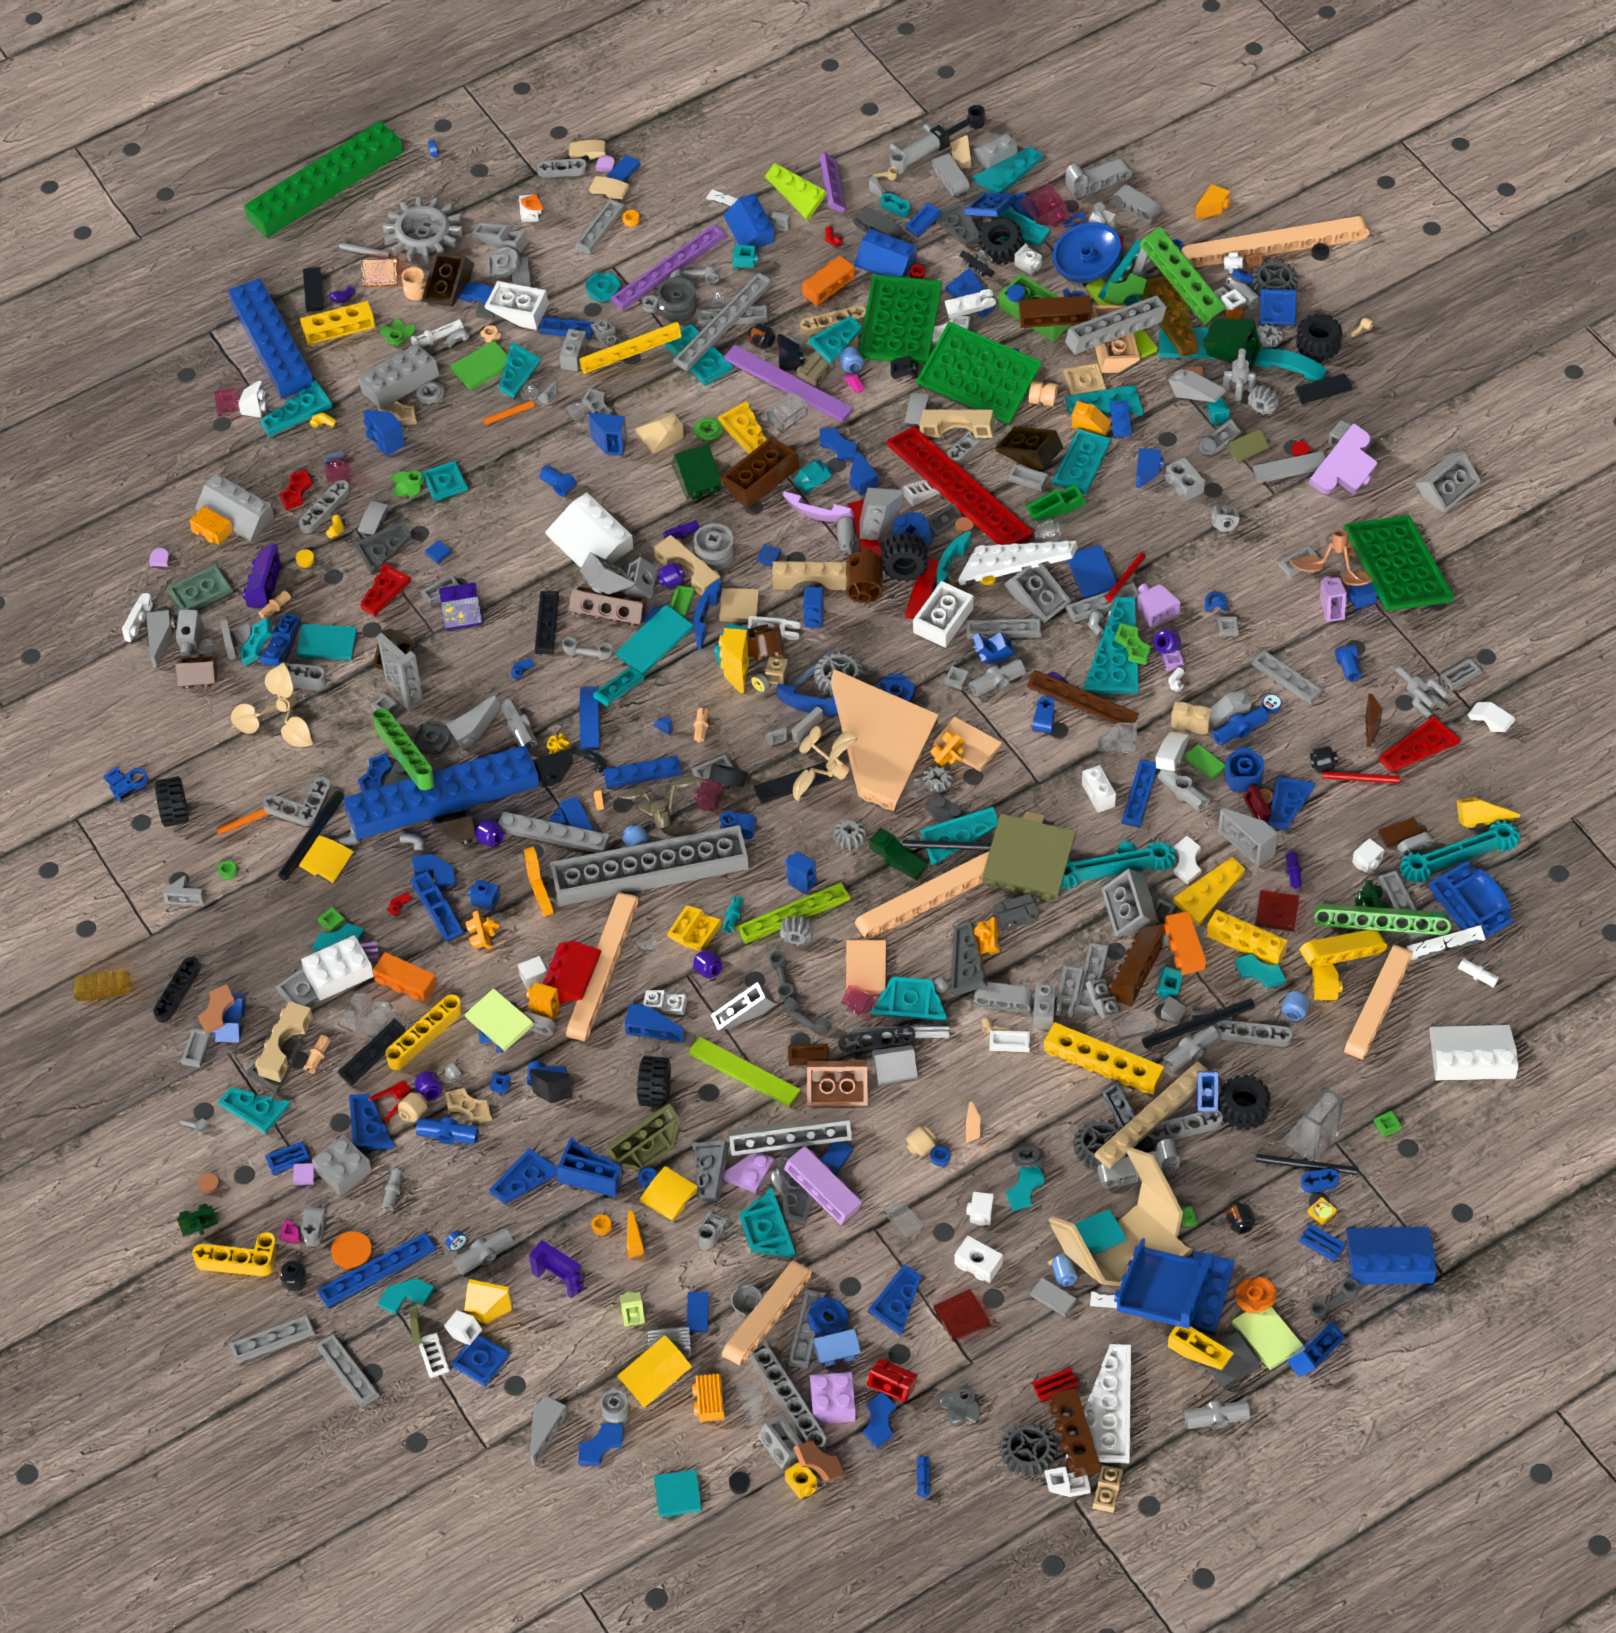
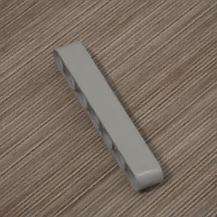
M763 1339L749 1357L802 1443L812 1440L820 1442L822 1444L818 1445L817 1448L825 1453L827 1446L824 1432L769 1345ZM764 1359L769 1360L767 1363H762L761 1361ZM772 1376L780 1377L778 1379H771ZM784 1392L790 1393L787 1396L781 1395ZM800 1409L799 1412H792L791 1410ZM804 1425L811 1426L809 1429L802 1428Z

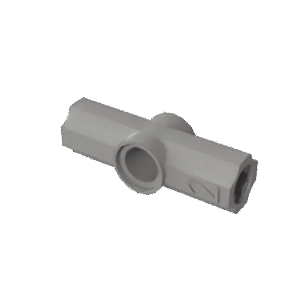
M1016 659L1001 667L995 665L989 668L985 675L969 682V687L972 694L979 697L993 689H1004L1009 684V681L1026 674V670L1020 659Z
M508 699L504 701L501 705V711L507 720L512 736L516 737L520 746L526 745L528 751L533 750L538 744L531 731L527 716L522 714L515 700Z
M1161 769L1158 779L1175 792V797L1178 800L1186 801L1197 811H1203L1210 802L1209 797L1192 785V780L1189 777L1181 776L1176 771Z
M1209 1025L1195 1035H1188L1183 1038L1177 1048L1163 1057L1166 1067L1170 1071L1175 1072L1190 1060L1192 1062L1198 1060L1203 1055L1205 1049L1219 1040L1220 1036L1217 1030Z
M503 1228L487 1239L480 1238L476 1240L469 1250L453 1259V1264L459 1274L463 1276L481 1264H490L498 1253L513 1245L514 1240L508 1230Z
M1214 1401L1207 1404L1206 1407L1184 1410L1185 1424L1187 1429L1207 1426L1219 1429L1227 1426L1228 1423L1250 1420L1249 1405L1247 1401L1224 1404L1222 1401Z

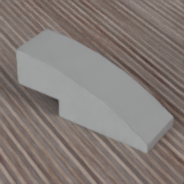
M480 222L472 233L473 237L498 249L511 247L518 254H521L529 243L524 232L511 231L508 225Z

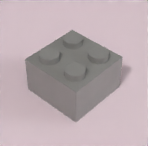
M344 1135L312 1159L315 1172L340 1197L372 1172L369 1160Z

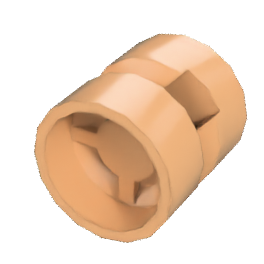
M417 267L407 268L402 273L404 294L410 300L422 299L426 286L424 272Z
M1034 380L1030 387L1029 403L1039 405L1043 402L1044 406L1054 407L1058 384L1047 383L1044 385L1043 382Z

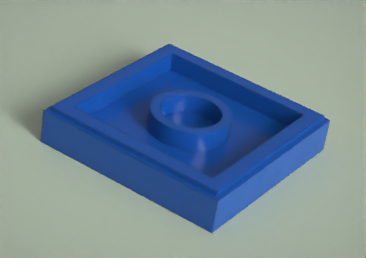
M1261 289L1260 325L1295 326L1296 290Z
M479 1334L471 1345H465L451 1364L455 1369L486 1387L510 1357V1352Z

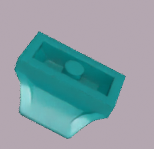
M814 460L799 471L794 478V484L807 494L831 478L833 471L821 460Z

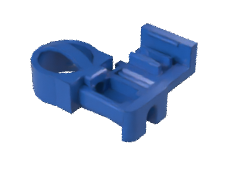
M115 767L103 776L104 780L110 785L112 794L119 802L122 801L121 797L133 788L137 791L148 783V775L143 768H134L125 776H121L120 769ZM138 773L144 774L136 782L132 781L134 775Z

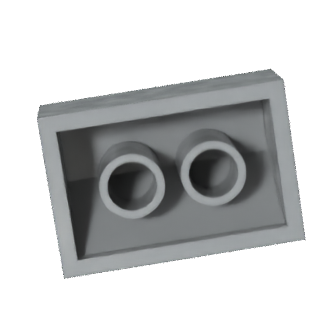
M1463 451L1450 453L1415 484L1423 498L1444 513L1474 489L1481 480Z
M867 488L859 521L860 539L879 540L893 529L895 519L899 515L904 490Z
M592 552L588 554L579 570L583 574V579L588 581L587 584L600 594L602 592L611 594L634 585L633 580L620 566Z
M1127 869L1101 888L1115 937L1139 934L1142 928L1159 923L1144 874Z

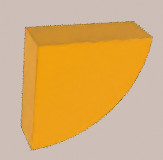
M594 789L593 795L596 809L603 810L601 789Z

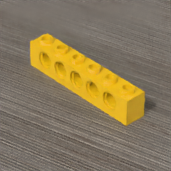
M1056 1022L1053 1023L1044 1040V1051L1049 1055L1058 1056L1069 1063L1083 1066L1086 1070L1100 1073L1105 1078L1115 1079L1125 1086L1137 1088L1142 1093L1154 1095L1163 1078L1164 1066Z

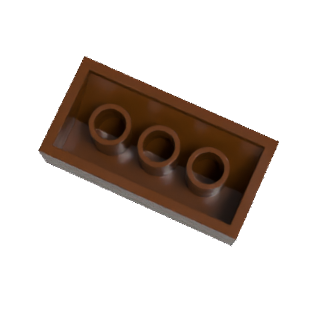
M771 436L720 477L721 481L736 501L750 508L799 468L797 452Z
M1164 925L1144 927L1139 935L1136 934L1134 936L1131 950L1128 949L1126 951L1124 964L1119 965L1116 972L1117 977L1115 980H1111L1108 987L1110 997L1115 996L1117 1002L1129 1007L1133 1006L1163 948Z

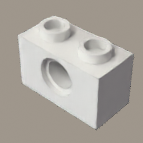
M1098 765L1082 771V786L1097 813L1114 808L1116 793L1101 766Z
M967 1236L955 1253V1264L959 1269L967 1270L974 1274L977 1279L990 1283L1003 1265V1254ZM979 1259L981 1262H974V1260Z

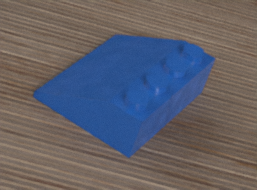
M1429 1226L1346 1228L1350 1278L1355 1279L1359 1285L1434 1283L1436 1263Z

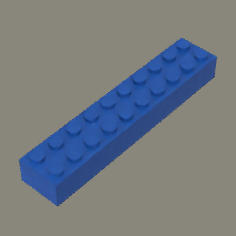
M526 745L434 771L435 785L429 790L419 789L414 781L409 778L344 797V805L356 840L537 788L539 787L538 772Z

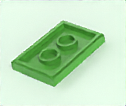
M493 341L453 363L450 367L471 391L503 373L508 355Z

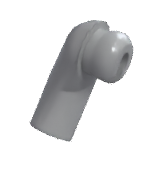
M465 329L456 331L445 340L444 345L447 348H451L460 338L462 341H466L470 334Z
M1093 611L1090 614L1088 626L1097 637H1101L1104 630L1099 625V622L1102 620L1103 614L1100 611Z
M350 827L351 832L348 837L339 839V843L345 847L359 842V840H356L352 827Z
M414 833L400 834V843H414V850L424 849L425 841L419 835Z

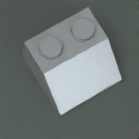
M1008 133L1000 134L971 148L970 153L985 169H988L1017 154V143Z

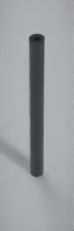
M903 840V848L990 851L992 843Z
M1262 1154L1256 1155V1162L1313 1170L1334 1169L1338 1173L1358 1175V1167Z

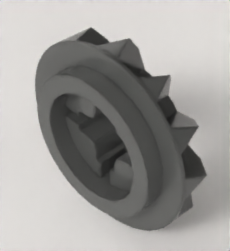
M1026 1146L1015 1151L1012 1159L1015 1166H1020L1021 1169H1030L1031 1167H1038V1164H1043L1045 1153L1039 1147Z

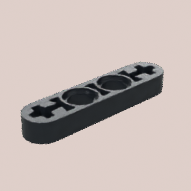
M187 957L183 960L153 1009L155 1019L158 1022L165 1023L172 1018L201 970L197 958ZM193 964L195 965V967H191L188 970V966H192ZM179 979L187 980L184 985L177 984ZM170 994L178 995L173 1001L167 999Z
M901 1026L848 1034L840 1038L838 1046L841 1051L850 1053L903 1045L914 1040L915 1031L910 1026ZM904 1029L912 1032V1036L909 1037L908 1041L901 1037L898 1038L900 1042L895 1043L896 1036L893 1032L894 1030H898V1034L904 1033ZM884 1032L892 1034L893 1039L888 1044L881 1041V1035ZM864 1035L872 1037L873 1043L871 1046L866 1047L861 1043ZM854 1036H859L858 1043L860 1048L856 1049L855 1044L851 1045L849 1050H846V1047L841 1045L845 1042V1038H848L849 1041H855Z

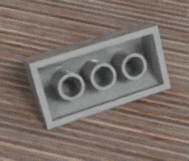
M217 473L204 484L195 507L199 511L205 505V507L225 517V519L227 518L232 523L233 532L250 542L274 519L271 504Z

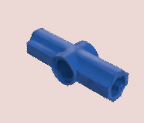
M1259 706L1244 715L1241 713L1235 714L1227 724L1213 730L1212 735L1215 742L1222 746L1237 737L1240 739L1247 737L1254 728L1267 722L1269 717L1266 710Z
M420 1117L417 1121V1136L436 1138L444 1144H452L454 1141L475 1144L478 1140V1126L460 1124L452 1118L434 1120Z

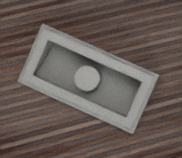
M1229 419L1208 436L1216 440L1217 448L1215 453H1217L1242 432L1234 421Z

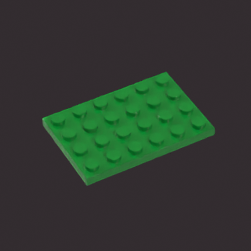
M873 274L858 349L863 359L894 361L910 355L918 364L925 365L930 356L942 281Z
M948 321L917 378L916 384L973 410H993L996 420L1010 426L1043 363Z
M1410 515L1346 523L1343 530L1348 533V539L1367 575L1373 579L1372 585L1386 611L1450 603L1453 601L1454 596Z

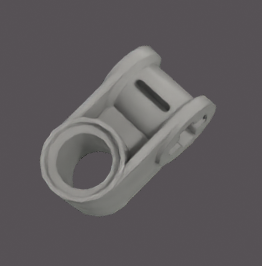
M305 1207L301 1233L304 1236L305 1244L309 1247H316L322 1241L324 1227L327 1222L326 1208Z
M713 1209L709 1210L703 1223L698 1228V1245L700 1248L710 1250L715 1247L722 1234L727 1230L730 1217L721 1216L715 1213Z

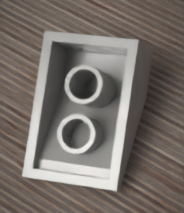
M1042 563L1039 564V567L1032 568L1031 565L1026 566L1022 571L1004 583L1013 597L1044 623L1071 602L1070 598Z
M1226 808L1220 809L1218 832L1257 867H1260L1275 855L1278 833L1273 826H1269L1263 820Z

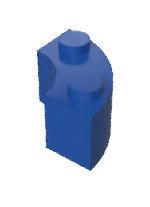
M231 992L235 1003L224 1014V1027L212 1032L215 1035V1042L240 1041L243 1027H240L241 1018L245 1017L246 993Z

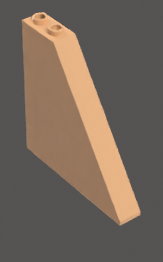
M834 670L830 683L842 731L849 732L858 739L847 748L858 796L865 801L873 802L884 809L894 812L935 726L938 714Z

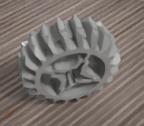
M840 651L837 655L831 653L830 657L825 655L824 660L820 659L818 664H816L814 672L815 684L818 686L819 691H823L825 695L829 693L831 697L833 695L830 682L834 670L849 676L854 674L853 678L864 682L865 672L863 665L860 664L859 659H855L854 655L849 656L847 652L844 655Z

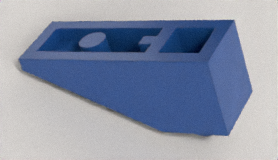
M629 1004L625 1020L626 1034L677 1042L685 1041L684 1029L649 1006Z
M1332 1321L1297 1349L1287 1359V1362L1296 1374L1301 1377L1315 1369L1345 1337Z

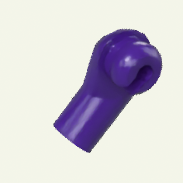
M348 286L345 291L332 292L329 298L332 302L345 303L355 293V289L352 286Z

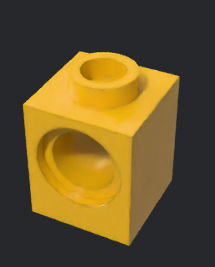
M798 1462L785 1471V1481L800 1499L804 1496H810L816 1491L817 1478L808 1467H801ZM800 1479L807 1480V1482L805 1483H799L797 1481Z

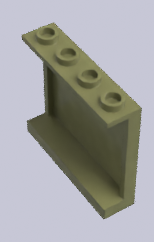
M1000 813L982 876L983 884L990 888H1004V890L1011 893L1016 891L1024 895L1030 893L1032 897H1042L1043 900L1048 902L1058 901L1072 845H1074L1076 840V831Z

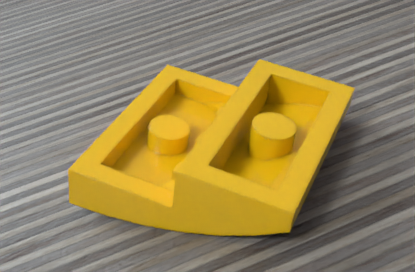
M318 836L299 866L314 876L319 874L334 883L354 851L331 839Z
M686 905L668 931L667 936L690 949L701 952L707 948L722 926V922L719 918L704 915L702 909Z
M665 1166L647 1187L640 1201L671 1221H674L685 1209V1203L697 1192L698 1186Z

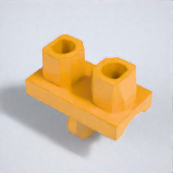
M947 731L942 738L947 743L946 747L941 749L936 745L930 751L935 758L934 760L942 767L947 762L953 764L956 760L963 761L960 755L964 751L961 746L965 741L959 735H954Z
M478 911L473 912V918L465 922L471 934L477 931L476 935L469 938L471 945L475 949L482 946L487 950L493 948L490 936H494L495 931L499 929L498 922L492 920L491 917L486 919L480 917Z
M992 917L988 921L978 922V927L974 929V935L978 937L981 955L985 953L990 955L999 953L1000 945L997 944V938L1000 935V929L997 927V919Z

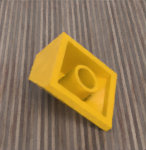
M469 1279L464 1312L473 1316L478 1324H487L512 1310L513 1305L509 1287Z

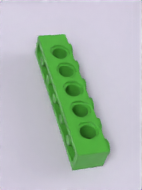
M1158 227L1144 237L1139 245L1202 323L1206 326L1214 318L1220 316L1226 309L1222 300L1213 293L1212 288L1205 283L1200 273L1192 267L1190 261L1180 252L1179 247L1171 241L1167 232Z

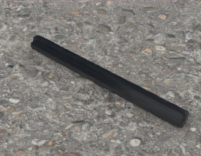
M335 791L278 872L280 879L288 880L343 801L344 794L342 792Z
M1252 999L1242 1001L1142 1039V1044L1144 1048L1152 1047L1255 1008V1004Z

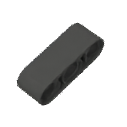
M864 207L853 218L856 227L866 233L869 229H873L897 239L903 234L902 228L897 223L869 207Z

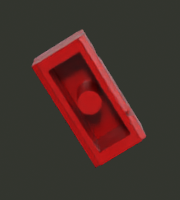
M879 1358L870 1371L867 1386L902 1402H906L909 1395L914 1391L918 1375L910 1370L894 1365L892 1362Z

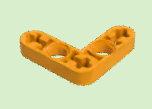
M533 846L524 849L527 875L543 917L553 915L552 905L541 880L536 851Z

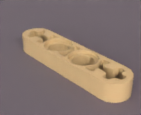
M854 306L805 318L800 322V331L806 336L818 334L838 323L839 320L837 318L841 316L847 318L851 315L858 323L864 322L866 309L863 306ZM828 321L829 324L822 325L821 322Z

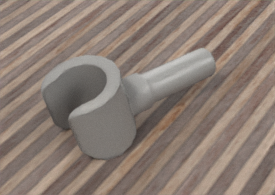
M1098 202L1094 204L1093 214L1098 215L1103 224H1107L1102 213L1105 210L1103 203Z
M203 1118L198 1123L181 1120V1125L195 1128L200 1134L205 1133L209 1128L206 1125L208 1122Z

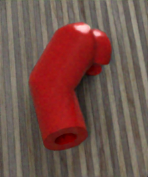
M828 226L825 228L826 242L834 247H839L843 242V238L839 237V235L834 236L833 227Z
M406 892L391 899L388 906V912L391 915H398L402 905L411 901L409 893Z

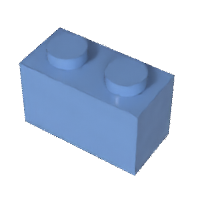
M855 1329L813 1340L818 1364H824L825 1368L837 1365L836 1361L844 1360L845 1363L857 1360L856 1356L861 1354Z

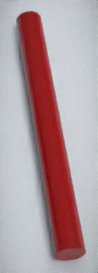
M1140 552L1105 596L1106 601L1111 602L1145 559L1144 553Z
M1323 771L1322 779L1400 783V776Z

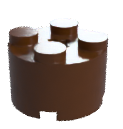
M763 624L748 629V656L754 657V660L758 661L765 659L767 655L777 656L783 654L784 644L780 625L773 624L774 627H769L768 624Z

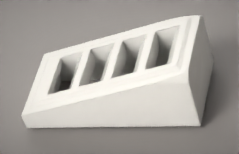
M926 480L903 487V496L912 507L939 494Z
M437 1332L422 1337V1344L419 1347L430 1379L450 1372ZM436 1342L435 1346L424 1349L425 1345ZM437 1349L439 1353L430 1356L426 1355V1353ZM441 1357V1360L431 1364L429 1363V1360ZM443 1364L444 1368L432 1372V1367Z

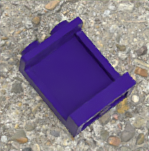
M541 1240L529 1254L532 1274L540 1278L547 1269L566 1282L568 1297L572 1299L584 1287L581 1264Z

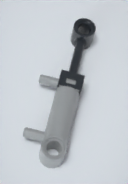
M981 105L970 106L967 119L946 131L940 125L932 128L926 123L923 129L929 135L902 150L895 143H891L889 146L892 150L890 153V167H896L897 174L904 173L907 166L937 149L942 151L949 147V136L968 125L973 129L982 128L985 124V109Z

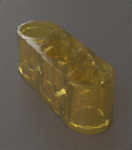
M117 970L77 976L73 979L74 999L77 1001H91L128 995L131 992L130 973L126 970Z

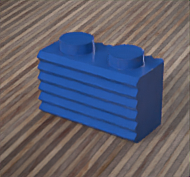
M805 588L803 601L805 627H823L824 599L822 588Z
M795 851L793 855L788 856L785 862L788 885L795 887L798 891L801 890V893L808 894L817 882L816 861Z

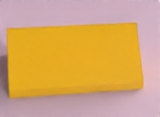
M664 1335L617 1377L645 1408L692 1366L679 1349Z

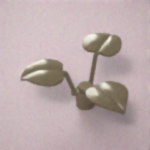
M693 776L673 781L670 800L651 801L647 794L651 792V789L646 787L634 788L619 795V799L645 797L647 802L638 804V808L654 816L656 828H665L671 826L669 814H673L672 804L675 789L700 781L707 783L706 779Z

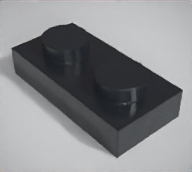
M962 250L959 255L964 259V264L970 268L972 266L977 268L976 272L981 276L988 275L992 277L995 273L994 270L970 253Z

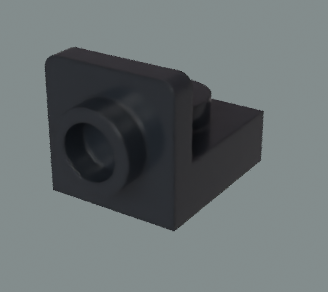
M910 355L891 361V376L893 379L909 374L913 379L918 378L919 365Z

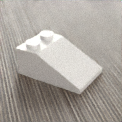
M497 281L485 304V309L520 327L537 330L549 306L546 290Z

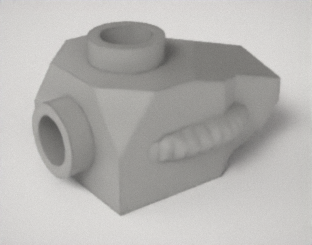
M1215 505L1211 511L1213 527L1221 532L1235 530L1240 519L1236 508L1223 505L1222 510H1219V506Z

